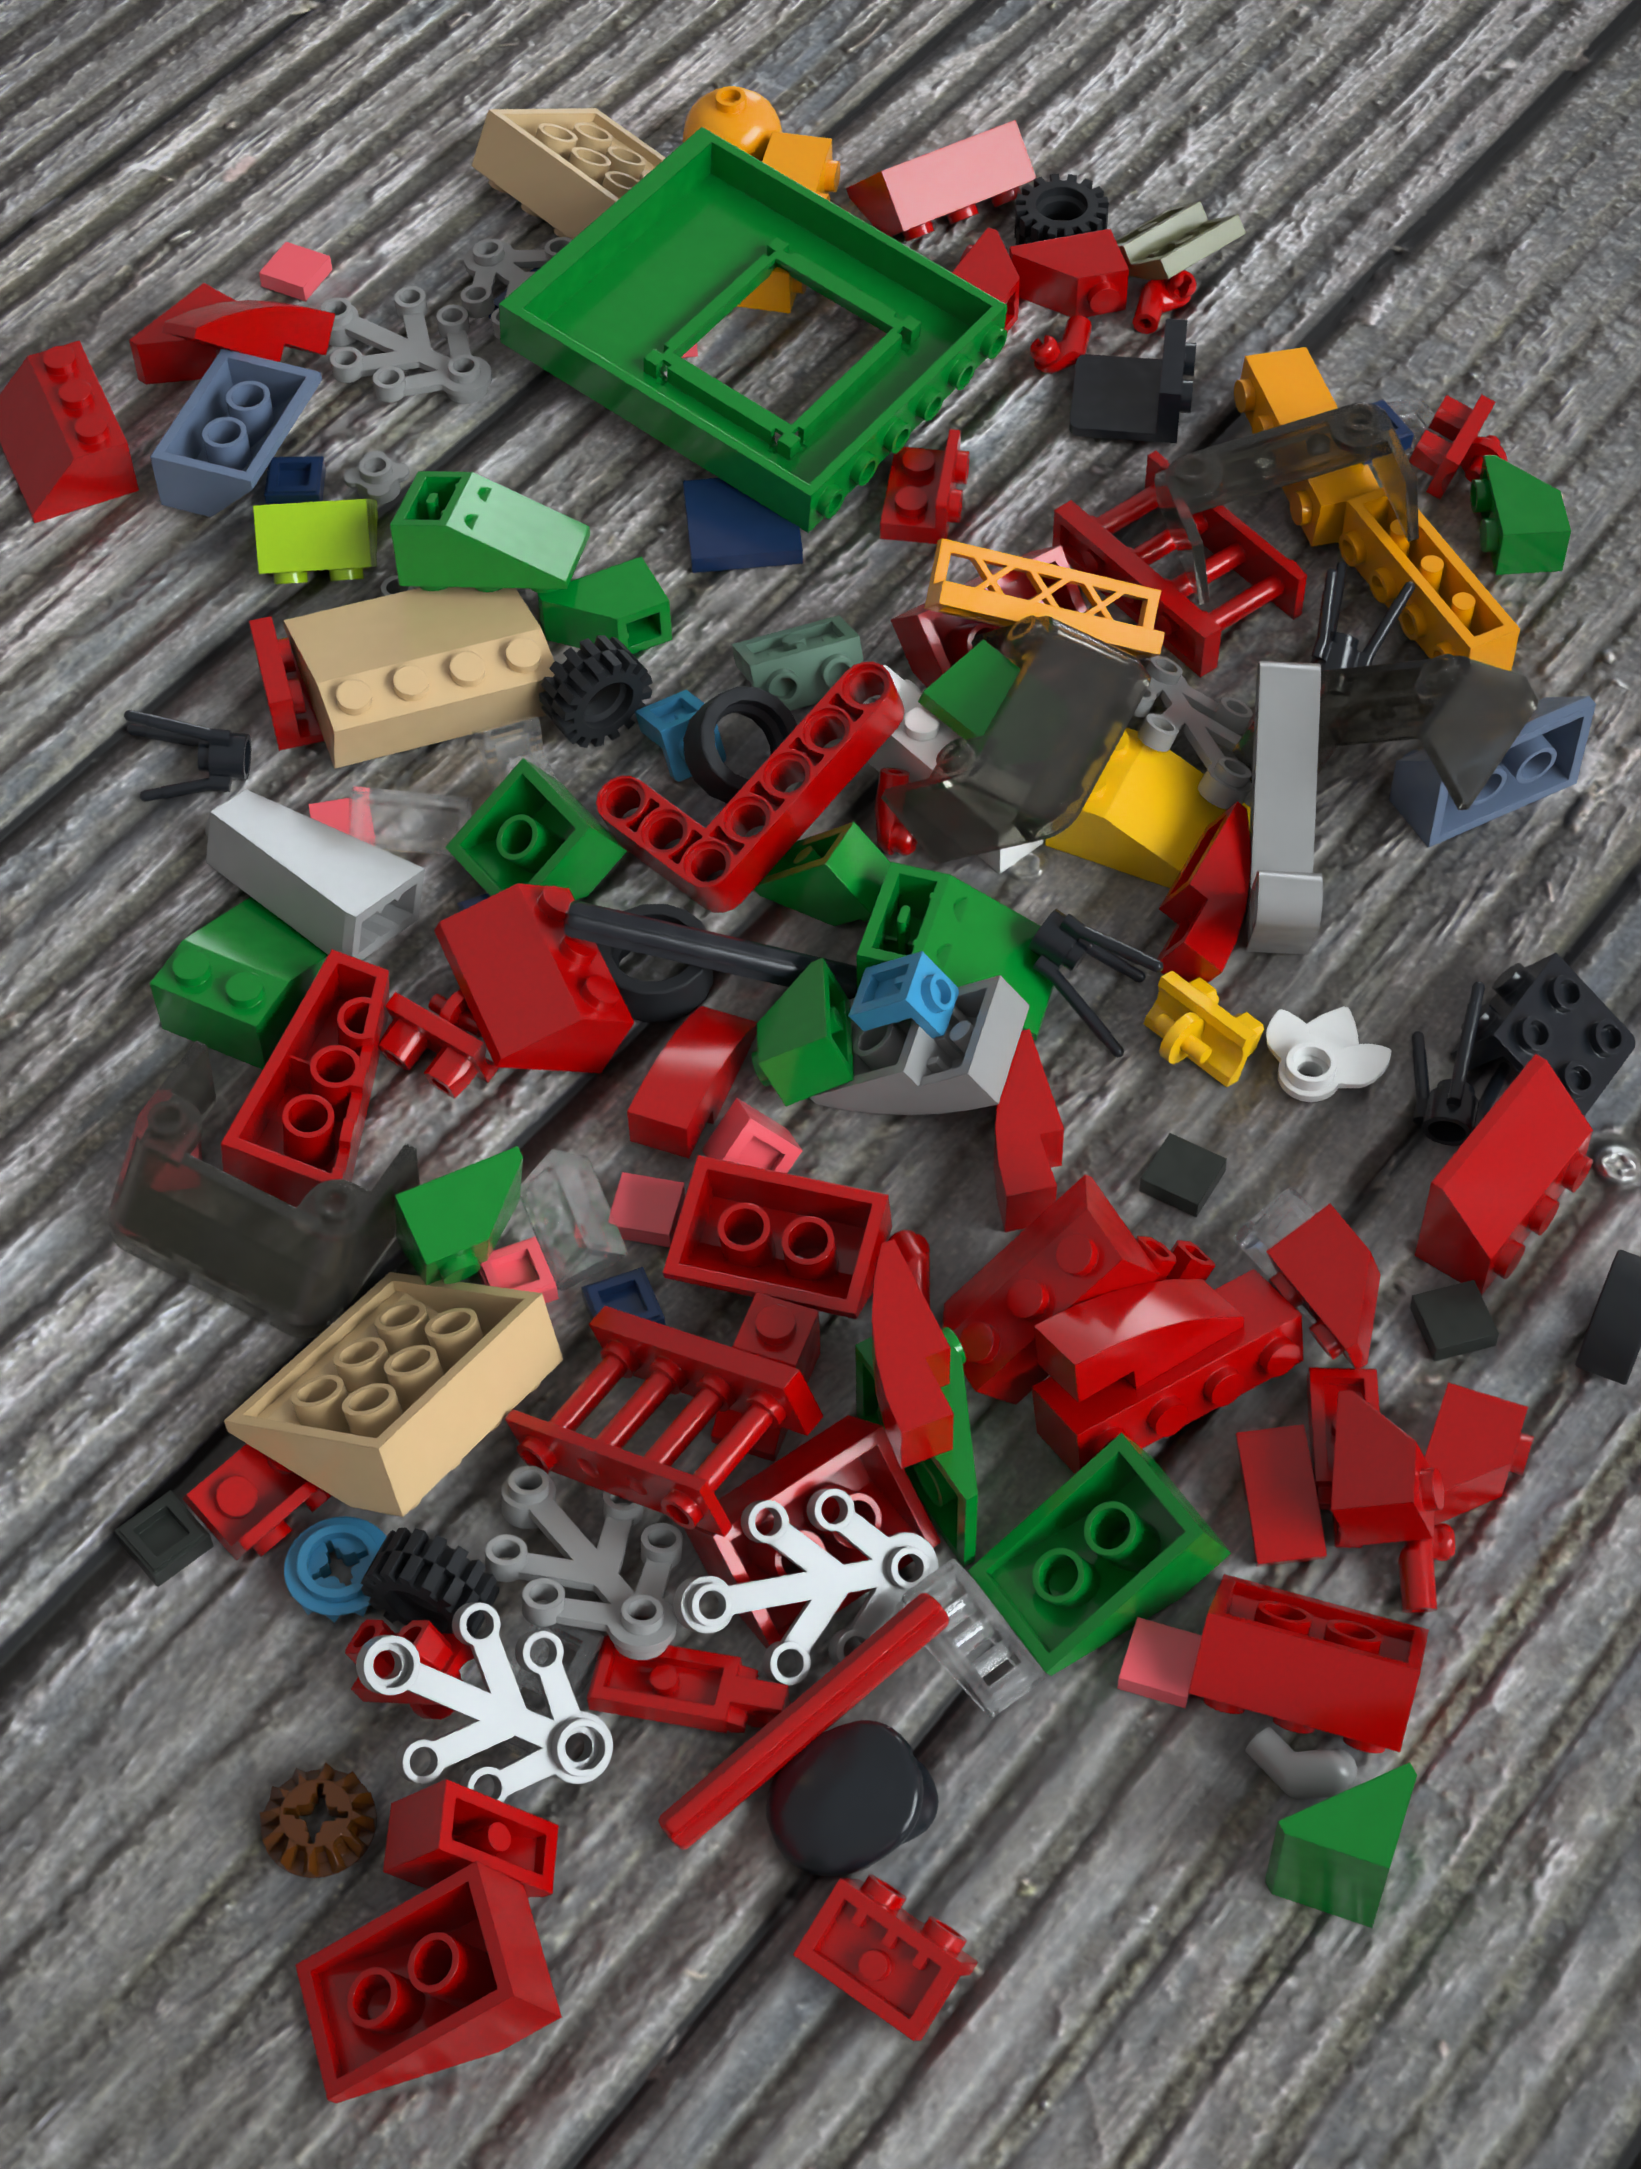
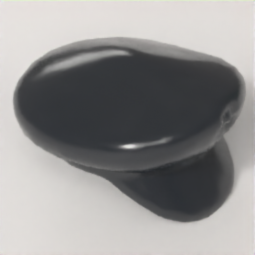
M859 1720L823 1732L774 1775L767 1794L766 1819L778 1850L794 1866L814 1875L827 1877L846 1876L869 1868L885 1858L900 1845L915 1839L927 1831L936 1818L939 1800L935 1783L929 1771L914 1757L912 1748L904 1737L884 1723Z

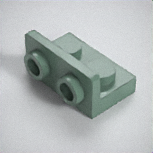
M840 615L731 644L735 665L751 683V687H758L777 696L790 711L818 703L853 665L864 662L860 636Z

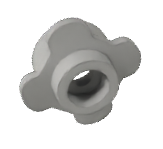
M371 451L364 455V458L356 468L345 471L344 482L348 487L357 488L360 499L377 500V505L385 504L394 500L399 495L401 490L400 482L408 480L410 472L406 464L394 463L384 452Z

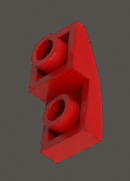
M1304 1424L1237 1432L1235 1436L1244 1498L1248 1507L1256 1567L1325 1559L1327 1557L1325 1539Z

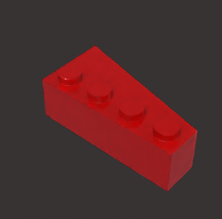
M331 949L221 1142L224 1184L341 1228L381 1050L378 1045L385 1033L389 1013L385 1008L389 1001V970Z

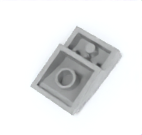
M1001 975L958 987L959 995L944 1036L931 1038L912 1018L863 1031L851 1019L854 1080L809 1098L815 1104L837 1109L896 1115L943 1114L997 1105L1003 1092L1030 1005ZM855 998L849 999L850 1010Z

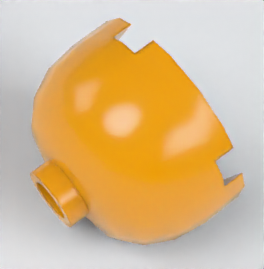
M727 86L715 89L701 96L695 102L686 116L682 142L684 143L697 130L703 127L756 159L763 161L772 131L782 132V127L775 109L761 94L742 87Z

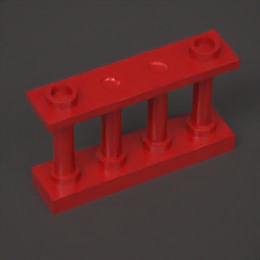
M1156 450L1147 455L1145 489L1096 518L1087 514L1072 500L1054 510L1052 547L1061 545L1068 564L1072 568L1090 574L1161 590L1153 630L1165 632L1162 645L1200 678L1218 667L1221 631L1270 601L1293 620L1302 615L1307 574L1302 571L1300 566L1294 560L1286 558L1191 480L1182 468L1174 466ZM1157 507L1177 522L1134 549L1126 547L1112 535ZM1194 538L1214 553L1172 580L1163 578L1149 566ZM1232 569L1252 585L1210 612L1201 610L1187 598ZM1100 591L1106 597L1111 594L1108 592ZM1121 596L1113 601L1115 605L1138 624L1142 600Z
M604 1306L589 1323L590 1328L602 1347L600 1352L602 1361L548 1422L514 1409L507 1415L505 1420L519 1442L517 1452L528 1466L539 1467L547 1474L550 1471L663 1513L683 1528L691 1530L697 1526L725 1537L733 1526L714 1494L715 1491L768 1428L776 1429L780 1426L808 1436L824 1416L800 1369ZM635 1376L645 1380L595 1439L575 1432L622 1377L631 1378ZM681 1392L693 1396V1399L643 1457L623 1450L625 1445L669 1394L677 1395ZM731 1409L743 1414L693 1475L671 1467L718 1411L725 1412Z

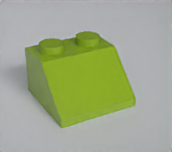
M353 499L253 505L259 574L273 573L274 584L308 582L307 571L329 570L330 581L364 579L363 568L377 567V500Z

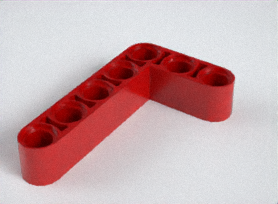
M861 662L853 665L840 677L706 828L641 780L632 776H619L609 780L602 786L596 800L598 813L614 838L627 851L703 908L713 913H725L733 910L747 898L899 727L905 710L901 697L889 671L883 665L876 662ZM881 695L875 702L863 704L868 698ZM842 739L837 745L824 748L830 741ZM803 782L796 790L785 792L792 784ZM638 808L631 816L622 818L629 810ZM764 826L756 835L745 837L751 829ZM681 839L674 847L663 850L672 840ZM724 870L717 879L709 882L706 881L713 872Z

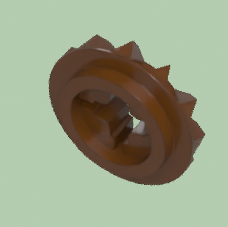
M326 1762L318 1770L305 1772L296 1768L291 1779L280 1787L272 1786L270 1799L265 1810L259 1813L262 1841L269 1856L287 1872L307 1878L331 1876L352 1866L369 1848L377 1826V1812L371 1792L360 1782L353 1771L349 1774L337 1771ZM320 1798H324L329 1815L336 1817L335 1821H325L322 1823L320 1832L316 1833L315 1842L312 1844L306 1821L299 1818L300 1815H311L315 1804H319Z

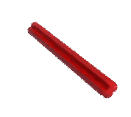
M927 1593L919 1594L660 1815L658 1822L671 1842L681 1850L690 1848L781 1770L807 1745L830 1728L948 1626L950 1619L942 1605Z

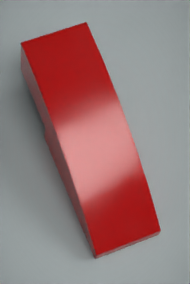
M242 300L222 302L190 310L165 321L162 333L220 350L223 348L280 362L284 347L326 356L335 313L274 301Z
M1238 801L1206 827L1159 907L1160 911L1177 923L1157 958L1163 963V970L1161 971L1163 975L1174 971L1187 982L1201 977L1209 983L1223 972L1236 944L1246 911L1251 865L1247 808Z
M700 1006L676 1030L660 1052L627 1110L630 1141L689 1159L706 1123H715L757 1035L758 1022L704 1006Z
M1030 1029L1022 1030L996 1109L994 1174L996 1197L1005 1233L1027 1228L1056 1201L1057 1184L1051 1168L1062 1166L1064 1126Z
M893 1239L881 1244L874 1276L872 1358L876 1395L885 1431L900 1468L903 1469L953 1450L954 1413L941 1390V1387L950 1384L951 1347Z
M1171 1279L1142 1283L1092 1298L1034 1325L1038 1364L1080 1403L1122 1377L1135 1389L1143 1386L1244 1326V1316L1202 1279Z

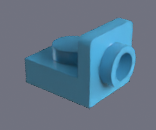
M688 690L635 711L640 731L662 748L670 776L678 782L692 777L685 762L683 738L689 720L705 704ZM716 724L714 730L715 747L724 763L726 761V754L718 725Z
M923 951L865 968L849 1017L863 1031L912 1018L931 1038L944 1036L959 995V989Z

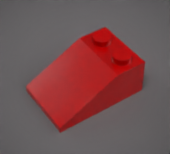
M478 1861L295 1964L327 2100L333 2103L346 2101L501 2052L562 2018L524 1885Z

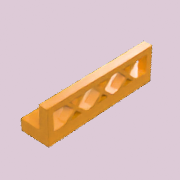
M942 538L937 542L924 609L1138 659L1159 656L1165 632L1153 630L1161 590ZM950 556L969 559L983 581L974 587L946 581ZM986 564L1003 568L992 575ZM1012 570L1024 572L1038 594L1029 600L1004 595L996 581ZM1041 577L1058 581L1046 587ZM1067 583L1079 585L1092 607L1083 613L1060 608L1051 594ZM1095 589L1111 594L1101 600ZM1121 596L1142 600L1138 626L1113 620L1106 606Z

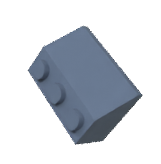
M222 348L150 456L161 505L212 517L253 490L321 383V372Z
M1590 696L1545 697L1524 707H1514L1506 711L1502 716L1475 728L1462 729L1451 738L1428 748L1415 749L1407 753L1402 759L1396 761L1389 800L1429 848L1577 784L1596 703Z

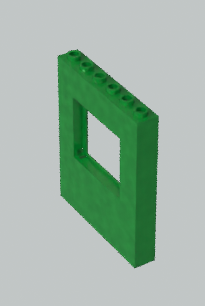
M703 127L697 130L499 304L500 343L784 519L799 526L807 533L824 517L827 519L833 517L840 509L844 498L857 485L863 486L868 483L878 465L891 452L894 454L898 453L908 441L911 432L923 420L926 422L932 420L940 410L943 401L955 389L962 390L971 380L975 369L987 358H995L1002 350L1007 339V331L1004 329L1007 305ZM776 267L788 271L792 278L887 333L792 425L681 358L764 282ZM775 432L781 435L777 443L775 442Z

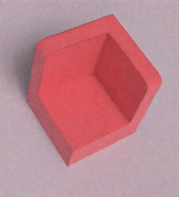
M736 1098L704 1145L702 1151L706 1157L788 1173L803 1150L788 1129Z

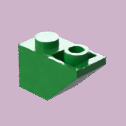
M1484 455L1480 478L1473 479L1471 482L1470 502L1473 513H1481V549L1484 553L1490 552L1495 575L1562 571L1571 528L1561 491L1496 455Z
M642 556L570 581L567 589H558L550 593H537L541 628L548 641L580 648V641L589 638L594 644L597 636L605 635L609 640L611 637L617 638L632 654L672 640L669 599Z

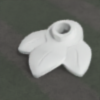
M1344 1006L1324 1013L1307 1024L1294 1014L1279 1009L1269 1022L1266 1030L1267 1047L1280 1062L1277 1074L1279 1084L1288 1095L1300 1101L1318 1102L1331 1097L1338 1088L1366 1087L1384 1074L1391 1058L1392 1051L1387 1047L1376 1044H1359L1354 1018L1350 1009ZM1303 1074H1310V1075H1313V1076H1315V1077H1309V1076H1305V1075H1303Z

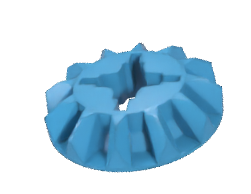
M333 1517L311 1525L294 1540L285 1558L284 1578L290 1597H293L302 1606L307 1615L313 1612L326 1615L334 1623L341 1615L356 1613L364 1617L367 1607L371 1605L368 1602L371 1597L363 1595L361 1590L363 1584H361V1581L387 1536L374 1524L356 1517ZM334 1551L337 1559H342L346 1566L354 1565L351 1568V1585L345 1586L344 1583H340L336 1576L328 1577L331 1574L330 1552Z

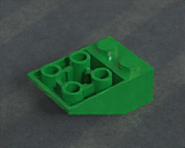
M418 471L390 524L399 586H415L426 591H439L448 587H471L481 592H494L503 588H527L537 593H550L558 589H567L590 536L589 526L474 472Z
M890 862L856 954L857 991L865 968L923 951L957 987L1001 975L1030 1005L1022 1030L1030 1029L1033 1040L1036 1041L1054 985L1050 980L1033 969L1040 956L1028 949L1033 937L1041 927L1040 925L950 874Z

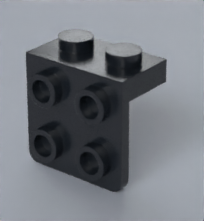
M1166 318L1162 359L1092 354L1079 356L1076 360L1069 431L1073 435L1081 437L1177 443L1179 414L1191 413L1193 380H1183V375L1194 376L1197 343L1186 342L1188 320Z
M1557 953L1526 967L1521 963H1516L1498 977L1492 986L1496 995L1489 1003L1482 1005L1468 1071L1504 1056L1520 1073L1532 1057L1537 1054L1549 1062L1585 1117L1634 1050L1635 1038ZM1459 1043L1455 1046V1048H1454V1049L1452 1050V1052L1450 1053V1055H1451L1455 1060H1456V1055H1457Z

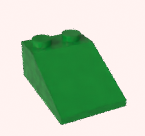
M249 897L183 939L150 982L162 1029L263 1070L328 954L255 899Z
M944 1327L941 1330L951 1347L950 1384L941 1387V1390L954 1413L953 1450L910 1465L904 1469L930 1521L964 1568L975 1562L978 1490L963 1370L966 1356L955 1333L949 1327ZM871 1336L855 1345L856 1415L859 1419L882 1425L885 1430L875 1389Z
M1121 1432L975 1563L968 1572L1042 1669L1052 1676L1134 1627L1137 1617L1148 1619L1181 1599L1227 1558L1231 1552L1151 1455Z

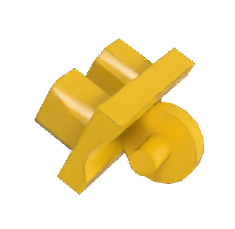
M1174 971L1161 976L1158 983L1159 992L1157 999L1143 1023L1163 1039L1159 1049L1160 1056L1171 1064L1179 1063L1187 1057L1225 1087L1236 1083L1239 1080L1247 1058L1257 1048L1264 1030L1263 1024L1248 1012L1238 1013L1233 1016L1219 1006L1218 1002L1220 999L1216 989L1201 977L1187 982Z

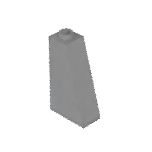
M247 789L210 811L205 827V833L208 837L206 863L329 955L331 949L363 960L419 919L425 868Z

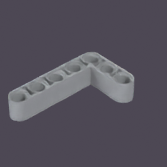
M1259 661L1250 811L1251 865L1246 904L1245 952L1308 955L1320 927L1323 876L1322 873H1313L1321 665L1319 663Z

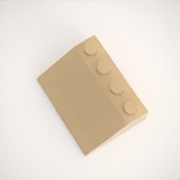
M597 108L489 109L471 166L489 179L488 183L492 188L510 194L521 202V208L526 213L542 218L552 225L557 236L574 239L666 157Z
M448 587L439 591H426L416 588L283 620L286 635L289 637L292 652L334 769L546 716L541 708L543 704L539 701V693L546 691L541 686L544 677H553L555 675L549 669L555 661L542 628L516 588H503L494 592H481L471 587Z
M389 1272L228 1416L224 1423L230 1434L353 1508L404 1517L409 1511L417 1507L421 1499L449 1471L455 1469L462 1462V1459L489 1432L496 1429L502 1420L529 1393L539 1387L541 1381L563 1361V1357L542 1293L465 1282L445 1284L443 1279L426 1285L420 1276Z

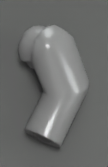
M1267 1727L1258 1733L1248 1744L1245 1751L1289 1797L1294 1799L1335 1796L1344 1792L1354 1783L1357 1776L1356 1762L1351 1754L1345 1750L1337 1748L1332 1750L1322 1749L1294 1752L1271 1727Z

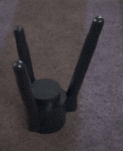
M1341 560L1337 563L1336 569L1329 568L1326 572L1317 638L1311 655V663H1319L1321 665L1322 683L1350 688L1352 687L1355 674L1369 676L1373 659L1414 592L1415 584L1411 581L1404 584L1366 647L1360 652L1357 650L1359 644L1357 638L1337 632L1348 564Z
M127 710L124 713V718L127 721L138 723L130 724L127 727V732L130 735L198 747L199 771L209 772V778L144 790L140 793L142 801L167 799L205 791L230 792L232 780L246 781L248 779L252 751L249 734L206 728L134 710Z
M1055 909L1044 921L1029 944L1028 949L1040 956L1033 969L1050 980L1114 1057H1122L1124 1054L1123 1047L1059 970L1064 966L1073 972L1088 954L1115 971L1140 983L1145 980V973L1129 964L1126 960L1141 965L1153 972H1161L1163 970V963L1134 947L1086 926L1071 914L1066 916L1058 909Z
M1480 981L1475 982L1472 986L1452 1078L1440 1081L1437 1084V1088L1431 1090V1092L1424 1035L1420 1031L1412 1034V1057L1416 1092L1413 1122L1422 1125V1132L1426 1137L1443 1145L1457 1146L1463 1144L1492 1108L1511 1071L1509 1062H1501L1479 1101L1475 1096L1474 1088L1466 1082L1485 986Z

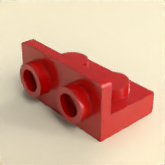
M949 429L946 450L903 447L898 453L893 455L880 521V539L937 544L939 539H947L950 523H960L963 490H958L956 487L957 484H967L970 464V451L960 450L961 430Z
M272 616L250 620L252 638L279 751L323 742L324 738L294 654L292 653L289 637L277 639Z
M246 1443L187 1493L183 1500L237 1561L251 1548L260 1557L265 1555L292 1531L291 1527L284 1521L286 1517L303 1503L313 1513L332 1495Z
M872 1874L868 1875L865 1882L860 1879L840 1878L793 1955L913 2041H921L959 1978L971 1975L978 1964L974 1958L962 1951L967 1939L935 1917L929 1916L925 1924L901 1908L907 1898L896 1888Z

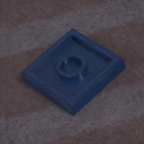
M720 478L683 481L692 573L803 564V548L799 526L784 519Z

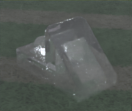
M526 716L472 731L473 741L493 790L500 785L522 758H525L555 778L543 749L538 716Z

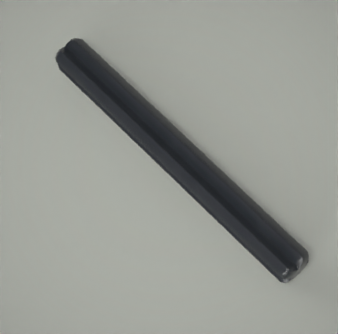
M577 900L570 903L564 918V934L569 937L785 987H790L811 962L821 959V957ZM823 958L847 998H855L857 993V966Z

